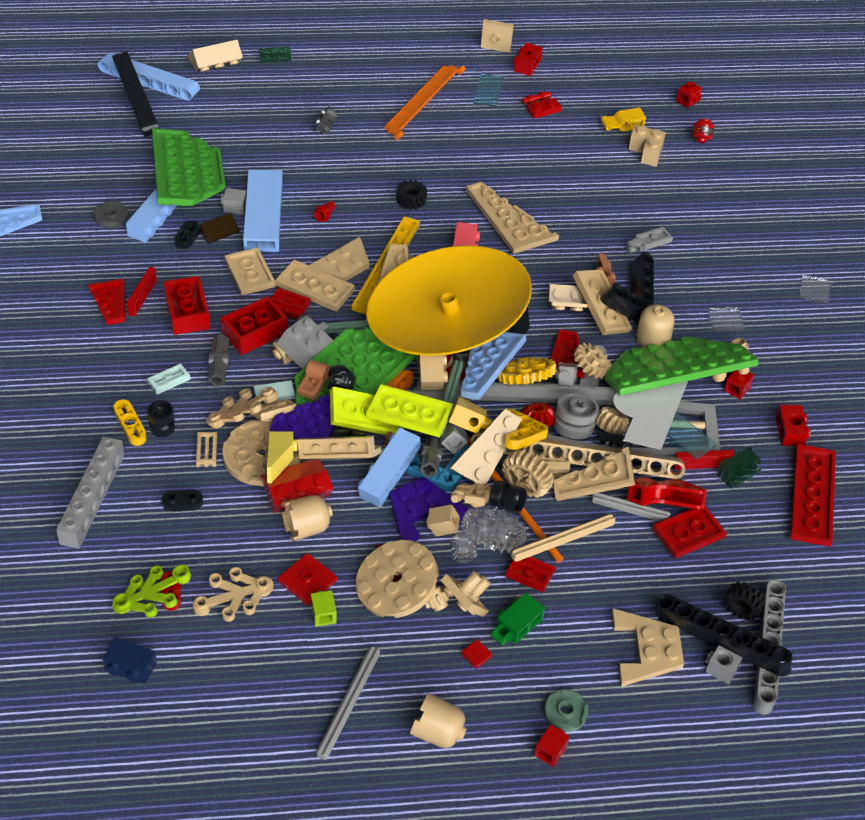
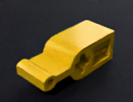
M641 108L620 110L614 116L601 117V122L608 131L619 128L620 131H631L635 125L644 126L646 116Z

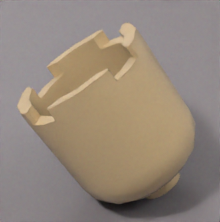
M659 304L646 307L640 315L636 329L637 343L642 347H647L650 344L662 345L665 341L671 340L674 328V315L672 311Z
M310 495L286 500L281 503V506L285 507V512H281L286 532H291L290 540L292 542L320 534L329 527L330 517L333 515L332 509L321 497Z
M428 693L420 708L424 713L422 717H418L417 720L415 719L410 734L438 747L450 748L458 739L462 741L467 731V728L464 727L465 714L453 704Z

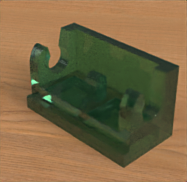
M748 447L721 462L717 476L732 489L759 474L761 469L755 462L760 464L762 461L752 451V448Z

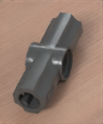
M218 334L216 337H213L212 351L209 352L210 370L208 379L209 383L213 384V386H221L225 383L226 370L229 369L230 341L224 334Z
M426 435L420 456V471L424 477L431 478L433 475H437L443 452L440 437Z

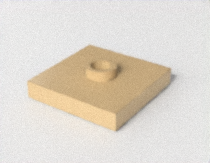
M484 19L481 48L510 53L514 24Z

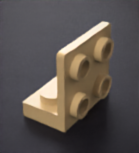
M549 284L548 306H552V309L565 310V307H570L572 311H583V308H587L588 304H585L584 297L578 286Z

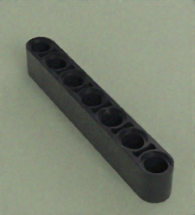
M127 51L113 55L114 64L144 137L152 135V128H159L130 56Z
M662 594L657 597V617L661 621L678 626L680 630L716 647L720 645L741 656L743 660L777 676L783 677L791 673L792 653L788 649L672 595Z

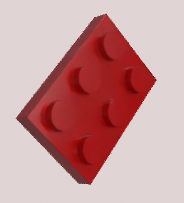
M706 506L703 509H690L653 526V531L674 559L724 539L727 534Z

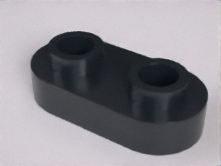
M187 221L182 225L175 235V245L178 248L186 249L194 243L200 234L199 223Z
M598 433L597 440L601 441L600 445L612 447L613 443L622 449L633 446V443L623 441L625 437L623 435Z
M198 490L169 491L162 496V506L168 512L195 511L203 505V496Z

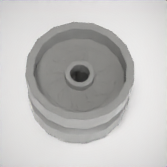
M581 393L561 395L557 400L556 412L554 414V429L562 436L571 439H586L590 437L595 429L599 405L594 399Z

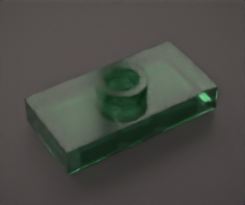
M290 47L259 48L261 62L291 60Z

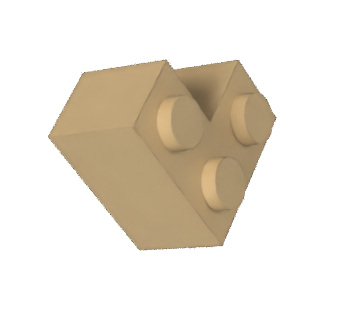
M635 125L631 134L629 150L643 153L641 163L657 167L666 132Z
M419 355L418 366L421 390H444V383L448 382L446 355Z

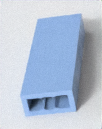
M249 169L243 237L244 251L258 247L262 252H279L283 189L282 170Z

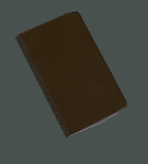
M231 213L200 224L201 234L208 243L240 232Z

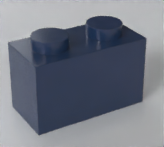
M116 637L102 658L104 668L109 674L126 677L131 682L143 684L147 682L157 664L154 650Z

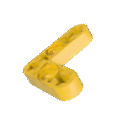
M506 409L522 418L515 431L506 434L505 447L518 450L547 438L549 428L547 425L517 410Z

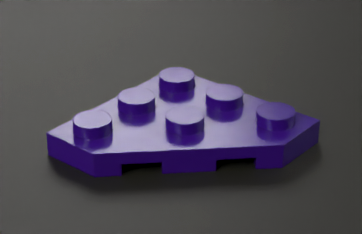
M321 396L318 401L310 404L309 402L294 407L293 411L285 414L283 412L277 414L269 431L293 432V439L297 440L300 438L331 437L335 425H331L330 396Z

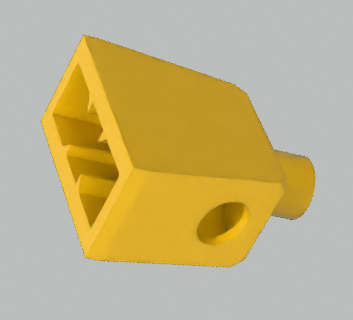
M459 397L449 422L478 434L480 428L486 430L493 420L486 418L487 411Z

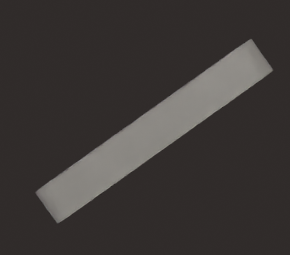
M771 580L768 582L763 595L765 597V604L761 610L759 636L782 646L786 586L779 580ZM756 666L753 708L757 713L766 715L772 711L777 700L779 676Z

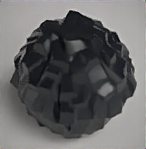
M336 365L329 369L328 377H330V382L326 386L328 390L332 387L348 390L354 388L356 378L347 367Z

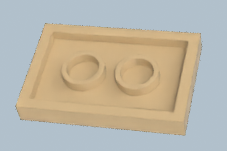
M258 247L224 255L225 262L241 296L276 287L275 280Z

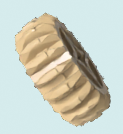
M526 449L513 451L502 464L503 476L507 478V483L525 488L529 497L539 498L544 496L552 487L553 479L555 478L552 475L553 471L549 469L550 465L544 462L545 459L539 458L538 454L534 455L532 451L527 452Z

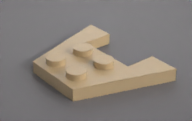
M616 609L612 610L614 631H635L639 663L619 664L621 687L683 668L684 659L678 626Z

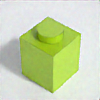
M332 590L312 593L311 608L315 627L336 624L337 611Z

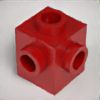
M691 81L687 82L679 88L676 102L690 108L700 101L702 87Z

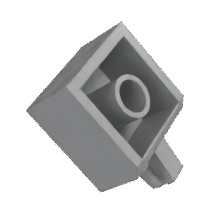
M306 315L285 330L276 345L303 369L333 339L325 333L329 327L325 322L317 325Z

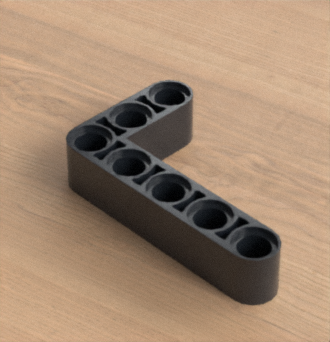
M642 252L631 262L630 291L618 284H613L601 295L602 302L611 309L638 323L642 311L646 307L654 305L653 257L648 252Z

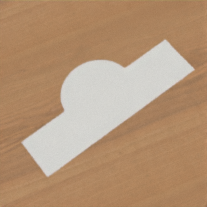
M688 381L621 396L616 393L613 398L615 407L621 413L633 418L623 441L661 450Z

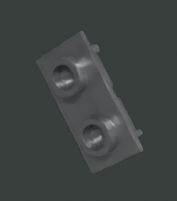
M331 103L327 109L323 108L320 114L322 118L319 117L315 123L317 128L314 133L317 130L323 134L330 132L338 116L336 110L330 109Z

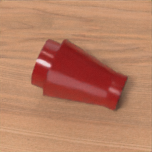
M328 201L316 207L314 212L315 219L319 222L328 221L333 210L336 208L335 203Z

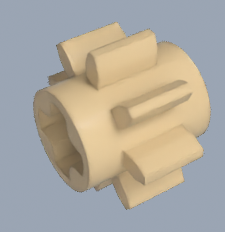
M435 585L436 590L425 606L427 609L431 607L434 611H440L448 606L447 601L450 595L444 588L441 589L439 585Z

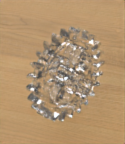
M487 505V508L484 506L479 508L473 507V509L469 508L468 512H465L462 521V529L466 530V535H471L470 540H477V545L484 544L485 549L491 547L492 551L498 549L501 553H503L504 549L510 553L511 549L514 550L524 546L528 532H526L527 527L523 526L524 522H518L519 518L512 517L513 513L507 514L505 509L500 511L496 506L494 509Z

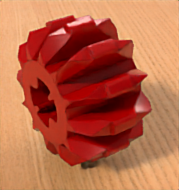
M547 403L528 404L523 408V414L547 425L549 428L553 425L554 411Z

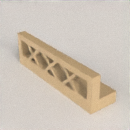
M374 436L300 438L297 440L299 459L373 458L382 452L381 447H375Z

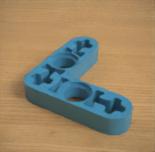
M464 445L454 455L445 469L438 466L437 475L425 478L444 491H453L463 476L451 470L450 467L470 446ZM415 456L406 469V473L418 479L424 477L420 471V457Z

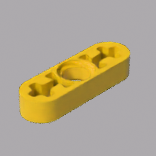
M124 399L115 402V416L129 442L134 446L144 444L147 440L146 431L131 403ZM128 420L135 421V423L132 425L125 424V422Z

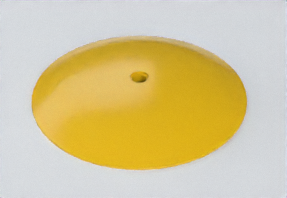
M472 245L436 249L405 261L385 275L376 285L368 300L366 309L367 321L373 334L381 342L395 350L424 356L459 353L495 339L519 320L530 302L532 294L531 279L526 268L516 258L497 249Z

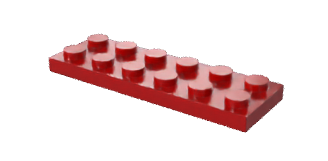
M797 444L790 539L831 547L833 542L836 451Z

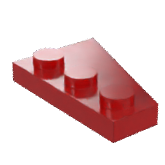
M124 279L89 284L88 287L106 324L112 325L125 322Z
M559 330L551 356L552 361L556 363V369L559 362L578 364V362L574 361L575 356L573 355L580 345L578 332ZM577 366V378L584 379L585 372L582 371V367Z

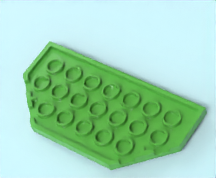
M152 128L157 203L162 205L193 206L225 190V177L220 149L217 147L211 148L207 145L208 142L198 137H191L190 133L185 130Z
M365 327V330L354 331L353 328L345 329L313 360L330 365V367L344 365L352 371L356 378L353 391L375 395L381 384L387 385L418 355L404 353L387 346L373 334L370 327ZM306 365L295 375L296 406L307 402L309 404L313 403L324 395L330 396V390L326 388L329 385L330 377L315 401L297 394V389L306 376Z
M683 337L681 340L665 341L662 345L650 344L647 347H636L624 351L605 373V381L621 396L758 366V358L741 344Z

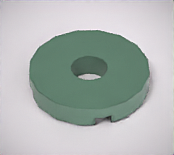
M561 689L548 696L544 705V716L547 722L555 728H560L565 732H572L580 729L585 724L588 718V705L579 693L573 690ZM569 707L572 712L565 714L560 708Z

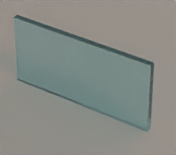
M481 73L473 103L496 107L504 77Z
M678 412L675 413L667 436L694 458L699 459L717 446L714 441Z

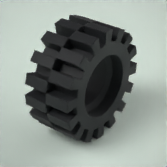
M409 180V182L403 181V183L397 186L396 200L400 207L403 206L404 209L409 207V210H412V208L417 210V207L422 208V205H425L427 188L425 185H422V182L417 183V180L414 182Z
M738 581L736 584H731L723 602H725L724 606L728 607V612H733L732 615L736 616L737 614L740 619L745 617V620L750 618L754 620L759 616L765 604L764 594L762 592L758 593L759 589L757 587L755 589L752 588V584L748 586L746 582L741 584Z

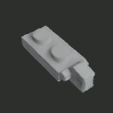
M660 227L635 235V238L627 242L626 250L629 253H635L638 250L645 251L670 243L673 237L664 227Z

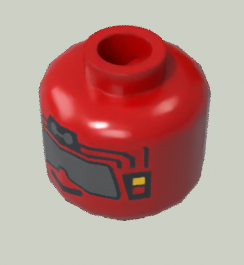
M699 119V121L694 123L692 136L697 139V142L706 143V141L713 138L714 124L711 123V120Z

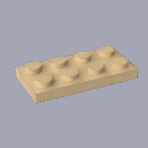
M295 259L275 280L276 286L311 298L312 302L335 312L340 309L355 291V285Z
M603 270L576 271L573 274L576 284L588 304L602 335L629 333L633 329L626 316L611 309L602 302L601 295L611 287Z

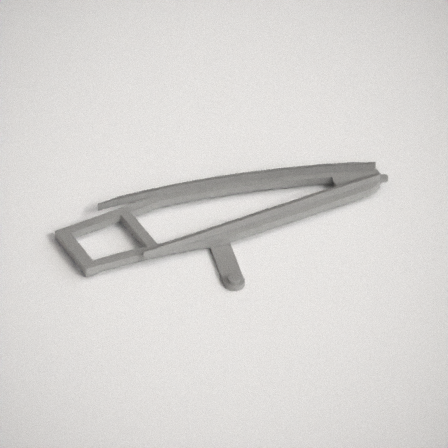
M596 345L597 348L603 350L604 355H607V351L603 346ZM585 373V378H581L579 385L574 384V386L550 383L518 385L513 383L509 385V383L503 384V382L494 381L479 400L557 403L561 395L581 393L594 399L598 405H614L613 398L617 392L612 387H598L600 378L595 379L593 375L588 376ZM418 380L417 386L413 390L408 389L406 391L442 401L447 383H444V390H421L420 380ZM459 380L453 401L454 407L458 398H462L461 387L463 380ZM680 401L676 413L703 415L707 448H662L659 450L645 446V448H629L630 451L675 457L676 452L720 450L715 404ZM465 429L466 432L474 434V432ZM547 434V438H546V439H551V440H558V441H565V442H572V443H579V444H586V445H593V446H600V447H607V448H614V449H621V450H622V448H616V447L598 445V444H593V443H587V442L572 440V439L563 438V437H559V436H554V435H550V434ZM536 444L533 446V449L536 452H542L544 450L543 446L540 444ZM560 447L553 448V453L561 455L563 450ZM574 450L572 455L575 458H580L583 456V453L580 450ZM600 453L592 454V459L601 460L603 458Z

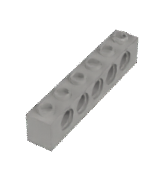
M103 436L56 529L60 545L80 549L125 456L122 440Z

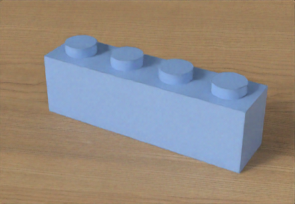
M155 189L126 223L128 237L146 243L150 237H153L159 226L163 225L165 219L172 214L175 207L179 205L158 204Z
M399 428L396 434L393 433L387 447L381 450L382 452L379 454L376 463L371 464L367 476L362 478L358 484L361 499L381 508L390 491L396 486L421 449L419 436L402 428Z

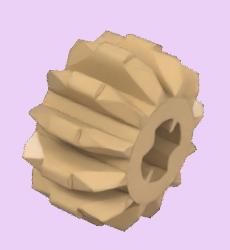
M603 407L596 419V424L600 426V429L617 435H623L630 423L625 414L610 407Z

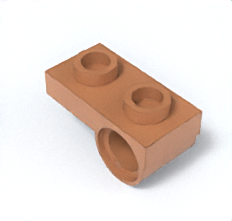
M599 254L596 270H603L612 286L616 281L615 273L611 270V262L607 259L606 254Z
M313 359L310 360L306 367V376L298 387L297 394L315 401L329 378L330 365Z

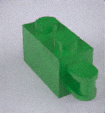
M527 592L522 597L515 598L507 610L503 609L498 614L497 626L491 633V637L501 646L506 645L509 641L517 644L543 620L545 607Z

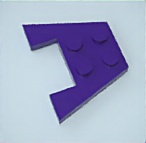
M425 477L390 491L389 497L400 540L415 542L420 539V533L413 523L428 517L430 508L453 505L460 516L459 521L472 516V510L460 502H452L451 495Z

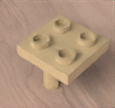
M473 571L463 582L447 574L441 579L445 585L444 590L451 597L455 596L457 598V605L466 612L468 610L472 615L477 614L482 617L489 612L479 600V596L491 585V582L485 576H480L477 572Z

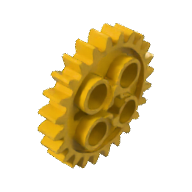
M542 357L518 358V360H511L496 380L503 382V384L509 383V385L516 383V385L534 383V381L541 382V379L547 380V377H552V375L556 374V363L552 359H542Z

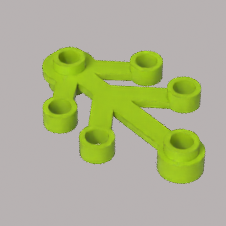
M157 565L150 569V575L146 582H144L141 575L133 576L130 579V585L126 592L114 597L113 610L118 614H124L130 610L144 612L146 617L151 618L158 612L155 604L138 603L139 601L145 599L162 602L167 608L176 606L178 601L173 593L163 594L157 592L176 583H188L191 578L188 566H176L172 572L173 576L155 584L156 580L161 579L164 574L161 566ZM136 589H141L140 592L134 594Z

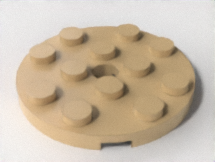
M254 420L244 423L235 428L230 433L227 441L224 442V465L228 472L239 481L250 485L264 486L261 475L267 473L269 429L273 421L262 422L261 420ZM298 443L297 451H293V460L287 467L301 463L302 459H299ZM264 450L267 453L264 456L263 454H259L258 452Z
M409 540L385 543L371 552L361 564L356 577L358 597L366 609L377 616H394L395 618L407 616L424 606L434 594L437 577H439L438 565L431 552L420 543ZM394 575L402 576L399 581L392 582Z

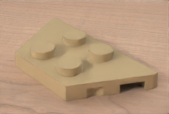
M358 237L309 266L347 281L368 269L369 260L361 238Z

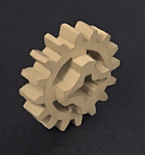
M591 343L579 345L573 354L575 356L574 361L578 362L577 366L582 367L583 372L587 373L588 376L593 375L595 379L598 377L603 379L605 373L611 367V361L607 359L608 355H604L603 350L597 348L596 345L592 347Z

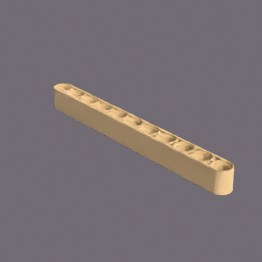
M479 430L478 434L474 433V435L471 438V445L476 440V437L481 435L485 430ZM544 439L523 448L527 452L532 451L534 455L538 454L541 459L570 462V464L583 466L593 462H600L610 454L615 455L622 452L621 449ZM536 444H540L543 446L544 450L542 452H536L533 449V446ZM506 447L503 454L509 455L510 453L516 450H512ZM560 447L563 450V454L555 455L553 448ZM574 450H580L583 453V456L580 458H575L572 455V452ZM630 451L631 461L634 458L642 461L640 466L635 467L632 465L633 473L679 479L685 473V465L680 458ZM600 453L603 458L595 461L592 459V454ZM654 461L662 464L659 469H653L650 465ZM674 464H679L682 467L678 472H673L670 468Z

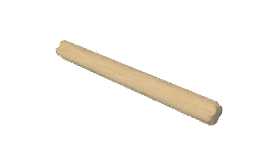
M608 514L512 550L511 557L516 562L610 527L614 525L615 518L612 514Z

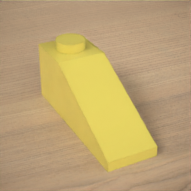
M269 431L267 483H272L293 460V451H297V439H293V432Z

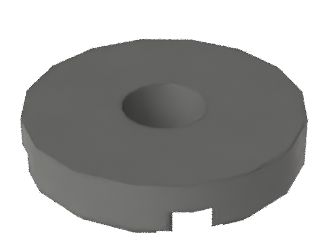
M106 201L101 206L99 204L94 210V220L101 227L116 228L125 224L129 219L128 208L118 201Z

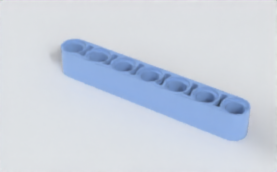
M107 53L98 62V68L106 74L120 78L112 58L116 54ZM131 60L142 86L186 101H190L200 90L198 83L194 80Z

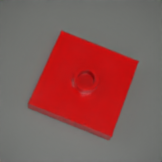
M309 553L305 554L278 577V582L307 606L311 604L312 593L326 591L338 581V576Z

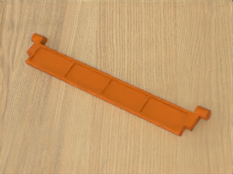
M443 65L385 125L384 128L388 130V133L394 135L396 140H399L404 135L401 130L456 73L461 75L465 71V67L463 65L459 68L452 65L449 67Z

